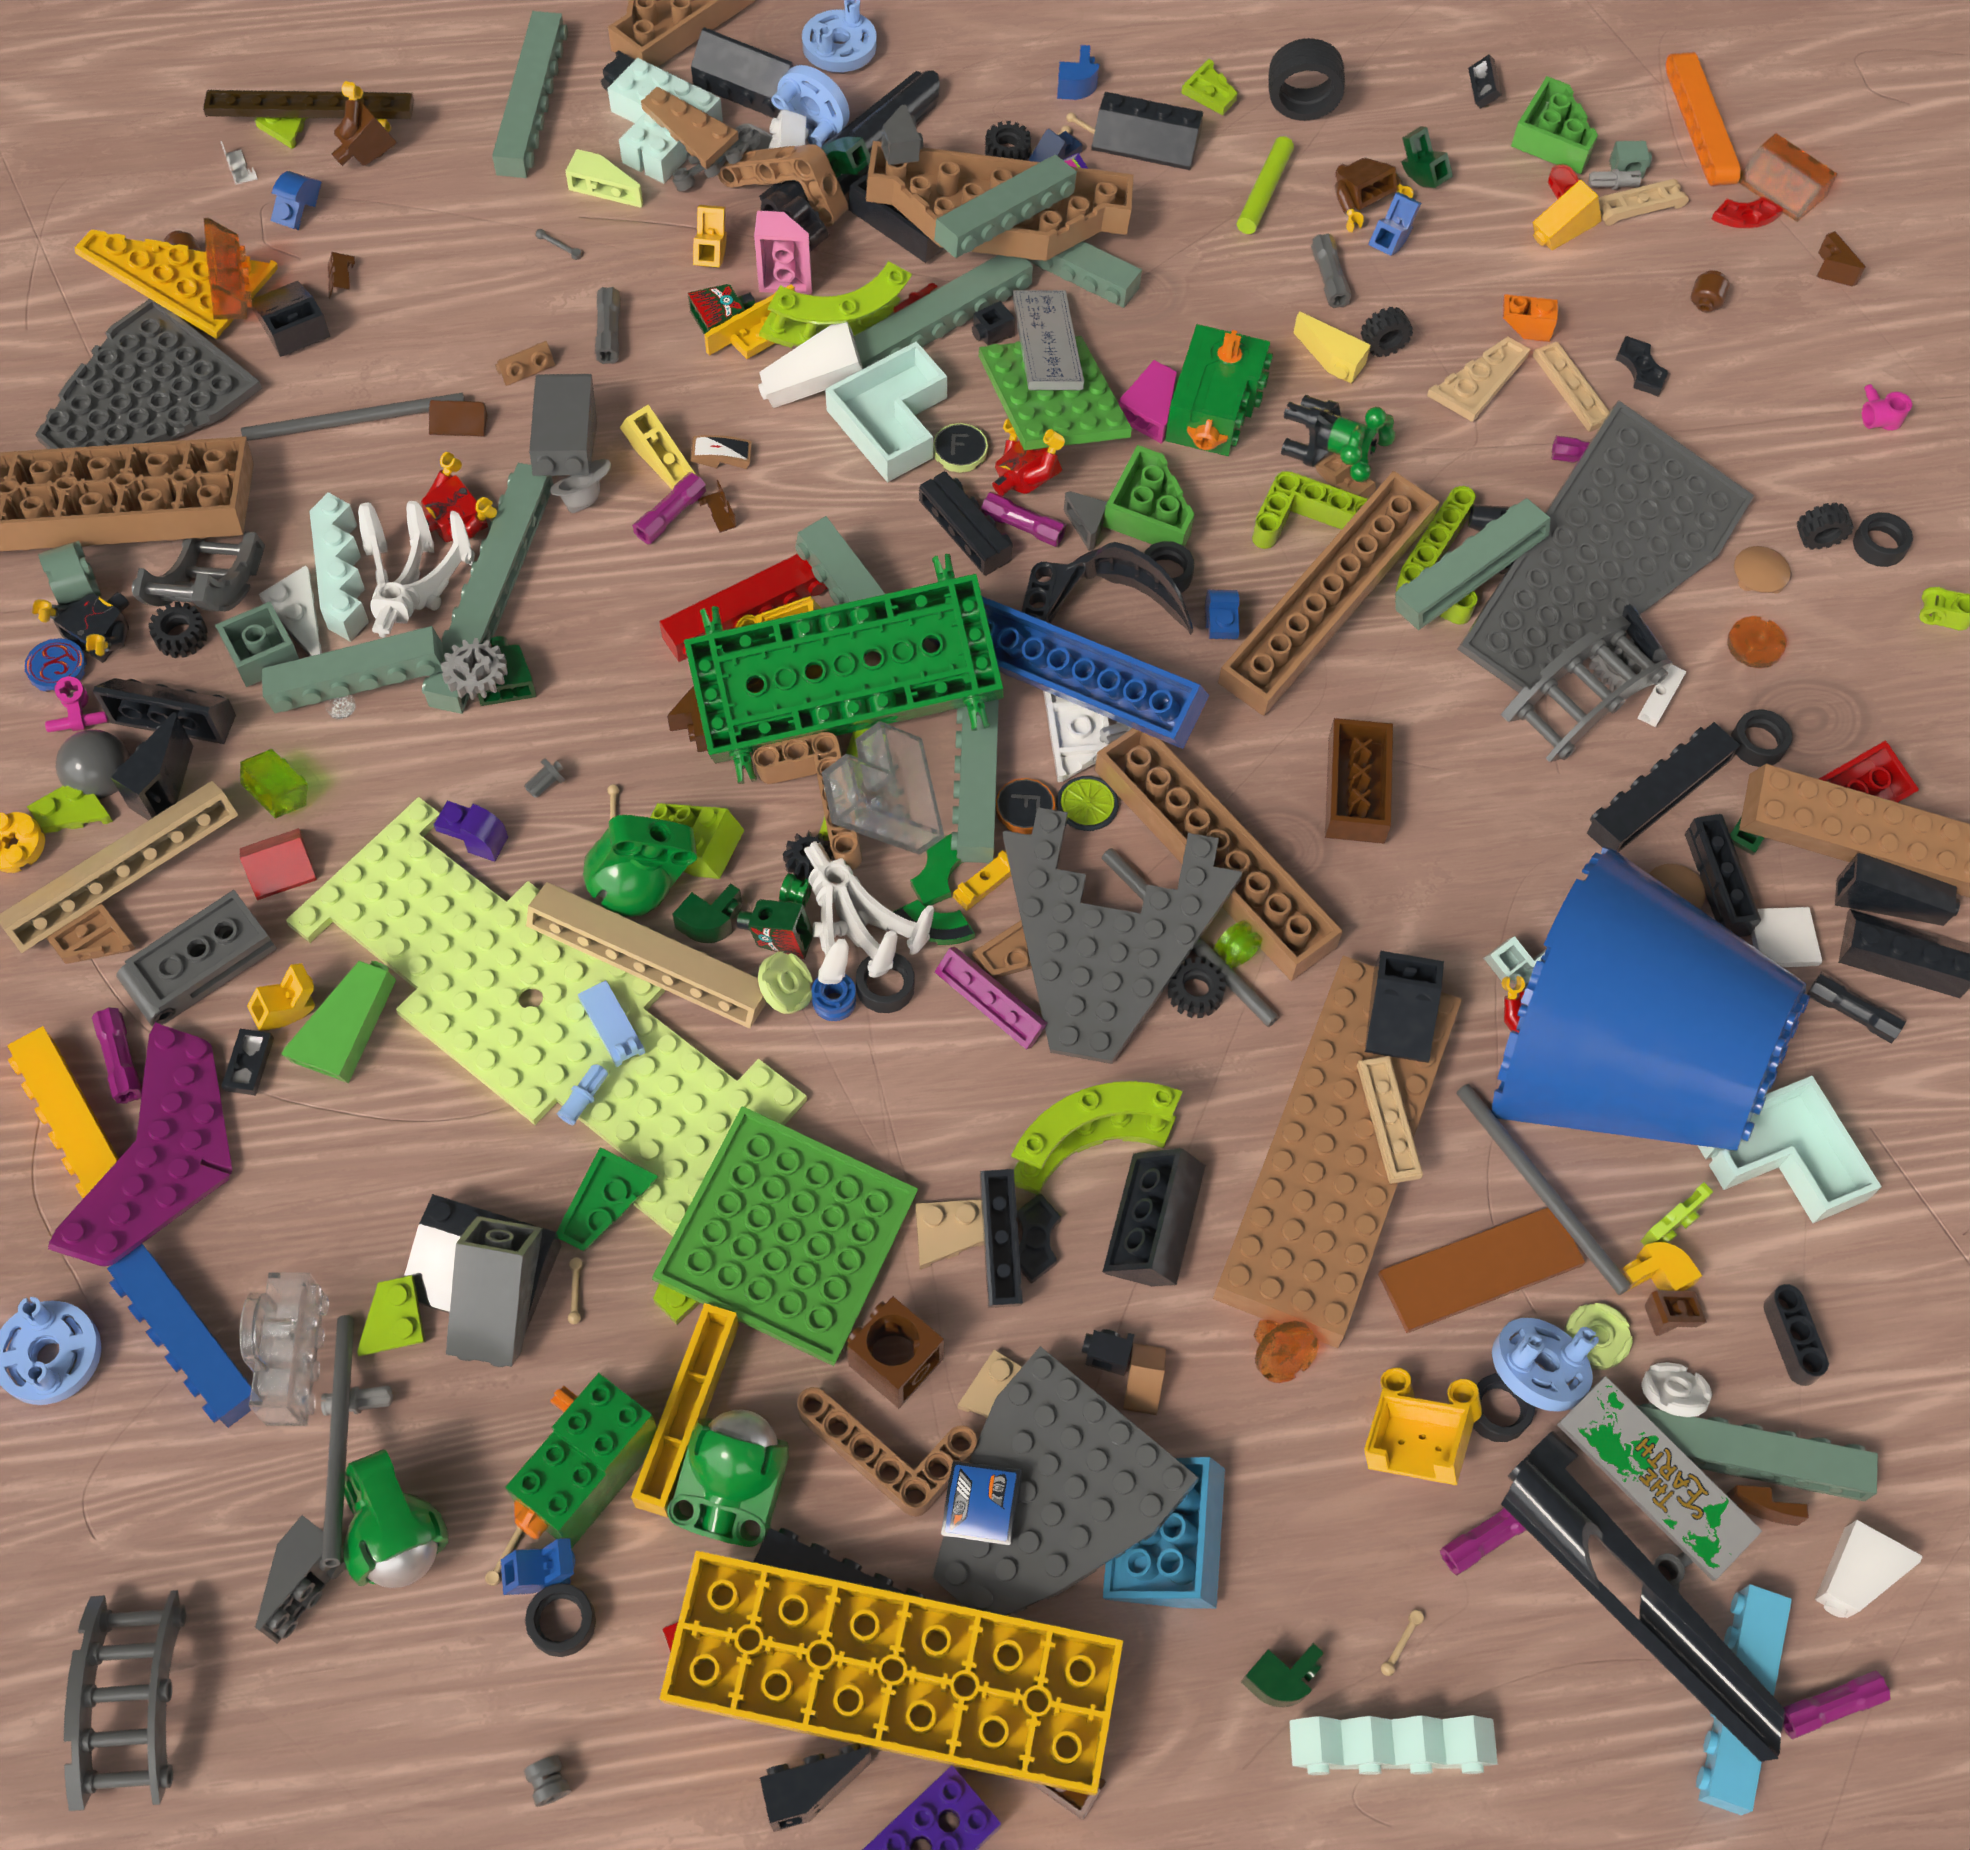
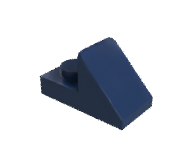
M1048 128L1028 161L1042 162L1055 154L1063 160L1073 154H1080L1083 144L1066 131L1057 135Z

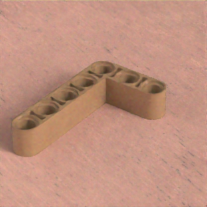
M822 732L759 747L753 754V761L758 776L764 783L774 784L817 774L834 859L843 858L846 861V865H849L852 870L856 869L862 862V852L844 760L837 737L833 733Z
M816 1387L806 1388L798 1397V1411L803 1423L910 1516H921L930 1509L948 1488L953 1460L969 1462L976 1449L977 1438L973 1430L967 1426H956L943 1437L920 1465L913 1470L823 1390ZM810 1401H818L823 1405L821 1410L816 1413H809L804 1407ZM835 1423H843L848 1427L847 1431L839 1436L833 1435L829 1429ZM957 1439H965L969 1442L970 1448L960 1452L952 1447V1443ZM861 1445H868L873 1449L872 1455L867 1458H860L854 1452ZM941 1464L947 1468L948 1472L945 1476L937 1478L930 1474L929 1469L933 1465ZM891 1467L896 1469L899 1475L895 1480L886 1481L880 1476V1473L885 1468ZM919 1490L925 1495V1498L921 1503L912 1504L906 1499L907 1494L910 1491Z

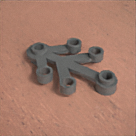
M752 128L740 131L738 133L739 140L707 170L701 163L689 170L685 167L676 170L673 173V183L678 191H685L691 188L696 182L693 176L703 170L708 178L716 176L720 173L721 167L726 160L729 164L739 162L743 158L744 152L751 151L760 145L759 131L756 129L752 130ZM687 152L686 156L690 164L700 162L696 156L692 157Z

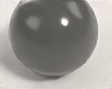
M96 729L80 731L70 736L61 745L56 757L57 776L64 787L69 786L82 790L83 794H95L98 799H102L118 791L111 776L115 773L117 767L125 763L131 755L125 744L111 733Z

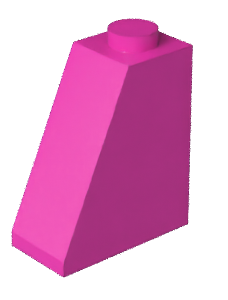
M1153 360L1118 400V404L1132 428L1162 444L1165 440L1177 372Z

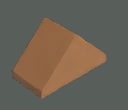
M1133 1343L1123 1410L1157 1415L1165 1372V1348Z

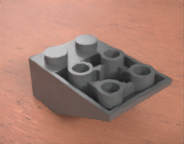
M303 1515L300 1516L277 1544L255 1628L276 1644L293 1633L298 1625L297 1619L306 1608L311 1609L320 1600L323 1594L321 1590L330 1579H336L346 1567L342 1547L339 1566L328 1568L321 1564L323 1531Z

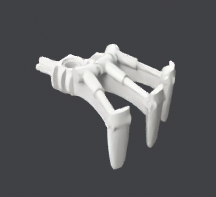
M408 501L406 507L410 546L412 547L403 572L397 580L389 582L387 571L383 567L381 553L388 552L382 525L374 507L369 502L360 504L358 510L364 551L366 556L374 555L377 569L375 575L378 585L374 590L371 600V611L376 618L372 628L373 633H379V637L385 638L387 634H390L394 623L406 624L414 609L421 610L427 607L434 611L437 610L441 605V598L439 596L448 585L449 578L462 561L472 566L475 553L471 548L463 519L459 513L455 511L450 513L453 538L451 549L432 572L419 580L422 553H434V541H432L422 507L417 501Z
M817 841L812 842L809 847L804 849L814 867L809 876V883L816 895L818 905L821 906V922L813 923V937L820 938L822 951L825 952V959L822 967L819 968L818 980L821 983L838 984L845 977L849 946L845 939H838L835 942L834 938H836V935L839 937L847 935L857 947H861L872 959L868 963V975L870 977L882 976L892 969L898 938L897 933L909 938L907 946L910 949L909 954L911 955L918 953L930 939L929 932L934 915L933 906L928 905L923 910L917 923L904 919L875 900L861 886L859 879L853 876L852 869L849 865H846V861L843 858L831 861L821 843H817ZM832 903H835L837 915L841 921L833 922ZM868 923L885 931L891 930L886 932L881 944L866 929L865 926Z

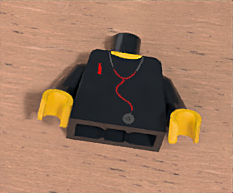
M116 592L108 601H104L95 594H88L80 600L62 605H52L49 601L43 599L33 602L32 613L35 615L39 614L38 619L41 622L46 623L50 618L54 619L53 622L64 639L73 641L83 651L102 663L107 660L113 650L122 649L125 646L129 625L122 611L130 603L119 592Z

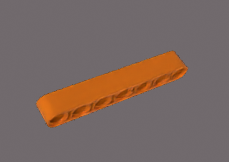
M1695 52L1669 54L1666 60V73L1708 184L1710 186L1737 184L1740 178V165L1697 54Z

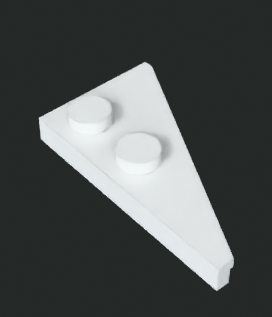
M305 565L261 592L259 596L264 604L269 601L271 602L284 628L310 657L322 654V649L318 636L319 629L314 608V595L311 588V575Z

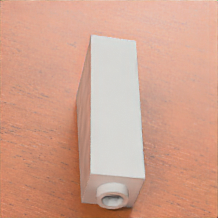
M848 322L831 324L760 371L762 383L758 384L763 400L768 399L772 407L776 408L824 391L833 384L862 370L863 367L853 332Z

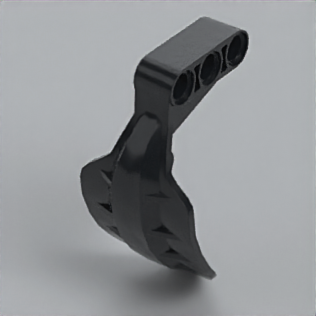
M1112 542L1100 549L1092 550L1080 556L1069 564L1045 561L1037 563L1031 570L1021 612L1051 624L1070 591L1080 578L1092 579L1099 576L1109 582L1135 588L1151 597L1179 624L1184 626L1190 635L1193 633V625L1185 602L1172 578L1162 566L1132 546ZM1042 577H1050V578H1051V579H1050L1049 581H1047V582H1040V581H1039V579H1041ZM1038 602L1045 603L1041 608L1032 607Z

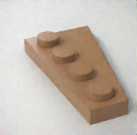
M658 86L641 100L642 110L660 127H665L676 142L680 141L686 147V151L692 157L696 156L706 170L739 140L738 131Z

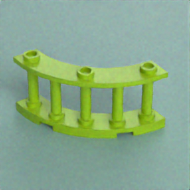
M888 261L883 270L871 282L853 292L837 296H811L798 293L780 285L768 306V310L771 312L758 336L773 343L792 348L793 346H800L831 324L848 322L853 336H856L893 314V308L901 300L897 295L906 286L912 274Z
M1123 1081L1099 1084L1082 1089L1063 1098L1044 1111L1019 1139L1011 1154V1157L1019 1160L1014 1168L1015 1186L1038 1195L1052 1173L1066 1158L1075 1152L1079 1153L1090 1147L1103 1144L1104 1141L1122 1139V1141L1141 1142L1164 1149L1175 1123L1176 1116H1173L1183 1091L1150 1082Z

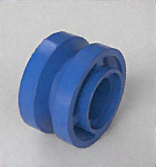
M845 974V977L838 984H824L817 977L812 985V1003L815 1012L821 1018L828 1021H840L850 1016L856 1006V989L853 980ZM837 993L841 995L837 999H830L827 997L829 994Z

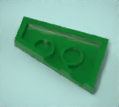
M600 1147L556 1231L559 1239L582 1251H586L660 1176Z

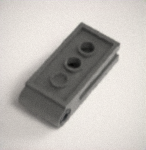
M232 890L124 961L126 964L119 969L116 977L150 1025L154 1026V1023L163 1025L277 948L236 891Z

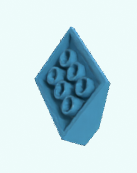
M1210 1457L1175 1458L1195 1474L1199 1481L1155 1535L1147 1540L1143 1539L1127 1549L1125 1554L1117 1559L1115 1557L1105 1564L1103 1599L1176 1608L1217 1609L1225 1480L1224 1467Z

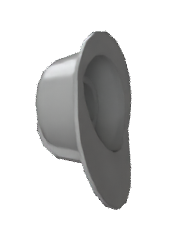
M606 459L592 461L589 475H569L551 486L550 492L552 495L560 496L571 513L585 509L598 499L600 493L599 480L609 472L611 463Z

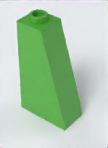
M358 961L287 1044L281 1055L291 1063L349 1083L396 982V979L388 972L389 967L377 961H371L370 964Z

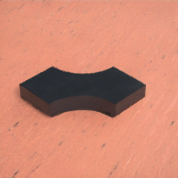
M1625 335L1615 360L1624 364L1632 373L1634 379L1633 388L1658 397L1668 370L1662 368L1653 360L1650 353L1651 344Z
M1041 1193L1017 1210V1219L1022 1229V1240L1019 1245L1020 1268L1022 1274L1031 1284L1057 1265V1258L1050 1246V1235L1054 1227L1061 1221V1216Z

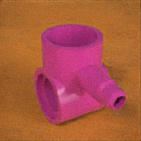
M1866 385L1864 390L1868 402L1864 403L1862 407V420L1865 427L1868 429L1881 427L1890 431L1899 429L1912 408L1911 399L1901 392H1891L1885 399H1881L1873 385Z

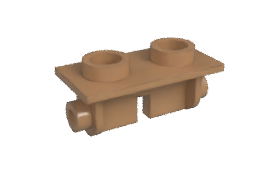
M547 341L537 343L518 353L499 359L497 364H495L496 370L499 375H502L506 386L555 366Z

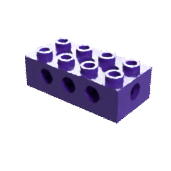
M951 1765L862 1850H910L912 1844L919 1840L929 1843L932 1850H979L1000 1829L1002 1823ZM945 1814L954 1815L959 1821V1827L953 1832H944L938 1825L939 1819Z

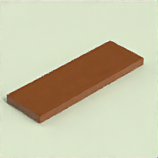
M1547 1207L1380 1270L1378 1276L1406 1333H1410L1582 1267L1585 1261L1573 1238Z

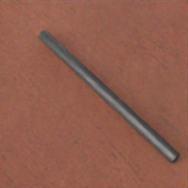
M463 392L241 427L242 437L246 436L247 441L425 413L429 412L431 400H465Z
M1113 848L1108 849L1102 855V860L1144 901L1148 884ZM1200 938L1192 951L1204 963L1206 959L1212 961L1210 967L1213 968L1215 965H1218L1220 967L1219 974L1223 972L1226 985L1267 1027L1272 1026L1279 1016Z
M1469 1084L1461 1087L1456 1093L1616 1293L1622 1295L1632 1287L1631 1283Z
M349 1315L338 1317L336 1328L321 1563L324 1567L328 1568L339 1566L341 1561L354 1318Z

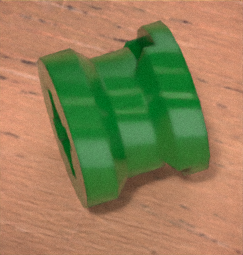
M788 873L781 886L779 901L800 903L805 908L812 891L809 879L802 881L797 879L795 875Z

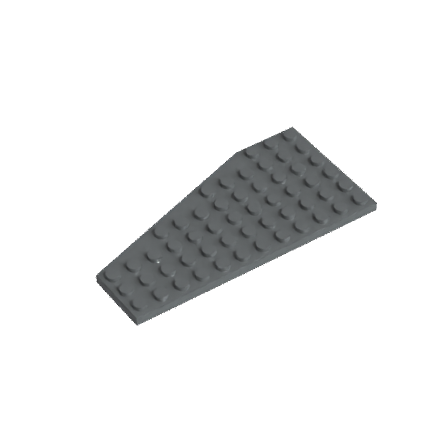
M1618 400L1545 513L1550 517L1549 536L1513 561L1457 650L1518 693L1525 686L1531 689L1543 678L1540 672L1550 662L1587 633L1592 631L1596 635L1603 631L1601 626L1604 623L1622 617L1624 606L1631 604L1639 614H1642L1715 559L1754 495Z

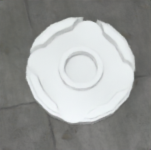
M1670 1362L1656 1363L1650 1366L1641 1384L1644 1395L1652 1404L1660 1410L1682 1417L1699 1416L1706 1412L1712 1397L1710 1385L1700 1374L1695 1373L1694 1376L1687 1372V1367Z

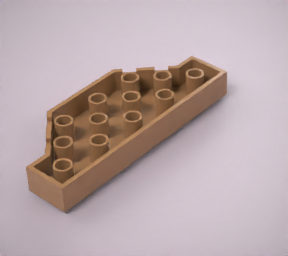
M628 0L627 14L608 26L611 51L616 53L619 50L635 60L639 58L659 67L699 40L704 27L710 30L715 29L756 0Z
M873 141L867 179L866 201L893 205L934 243L943 248L934 240L937 218L1040 162L923 147L920 150L919 161L888 165L881 148V142ZM1072 167L1077 171L1073 194L1053 204L1050 208L1033 215L1030 219L1015 225L1012 229L995 236L992 240L977 246L971 252L1047 261L1099 232L1127 235L1132 210L1133 174Z

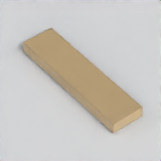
M1558 341L1535 349L1533 357L1587 431L1591 432L1599 429L1610 411Z
M1390 1056L1358 1061L1357 1068L1389 1184L1421 1179L1423 1176L1422 1168Z

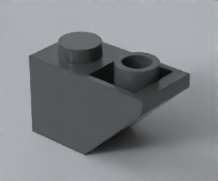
M901 105L883 125L881 148L888 165L919 161L920 150L923 149L922 134L917 132L915 117L910 115L906 105Z

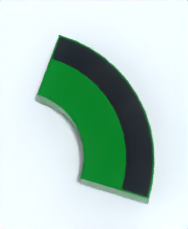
M917 899L893 911V913L917 923L926 907ZM960 910L951 913L934 911L929 932L930 939L928 941L935 942L937 945H954L975 938L974 931Z

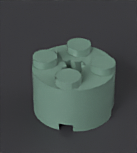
M80 541L62 545L38 554L44 573L48 577V583L59 605L80 600L88 594L101 596L100 589L95 580L96 577L90 563H87L85 559L86 556Z

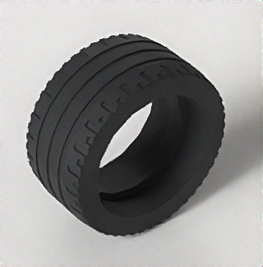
M1302 38L1282 46L1271 59L1268 72V88L1273 107L1283 116L1299 121L1315 120L1331 113L1340 104L1345 89V71L1340 52L1332 44L1315 38ZM1302 71H1317L1328 77L1319 86L1308 89L1295 88L1284 82L1288 77Z

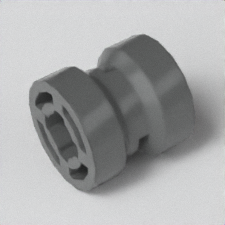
M558 1755L541 1759L524 1769L527 1781L532 1783L534 1788L532 1797L536 1807L553 1803L571 1792L568 1781L562 1778L560 1772L562 1764Z

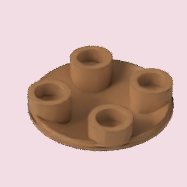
M1763 546L1749 547L1742 550L1735 559L1734 570L1739 579L1738 585L1745 591L1755 590L1776 594L1783 590L1790 579L1788 562L1780 553Z
M1663 864L1654 868L1649 873L1700 909L1705 901V889L1698 875L1689 868L1678 864Z

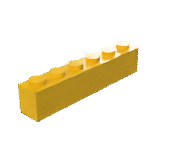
M44 1026L7 1045L12 1054L8 1061L17 1075L23 1074L26 1081L21 1083L30 1100L34 1098L37 1100L39 1106L34 1108L44 1125L49 1123L53 1131L48 1133V1136L57 1150L62 1148L66 1154V1157L61 1160L71 1176L77 1175L80 1182L75 1184L81 1197L84 1198L119 1160V1157L56 1042Z
M704 1303L633 1490L631 1499L635 1508L668 1518V1505L675 1493L692 1429L697 1421L704 1419L737 1333L739 1327L737 1313Z

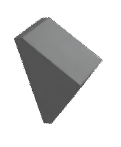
M1069 491L1065 493L1064 512L1087 549L1091 551L1095 548L1103 528L1105 505L1107 502Z

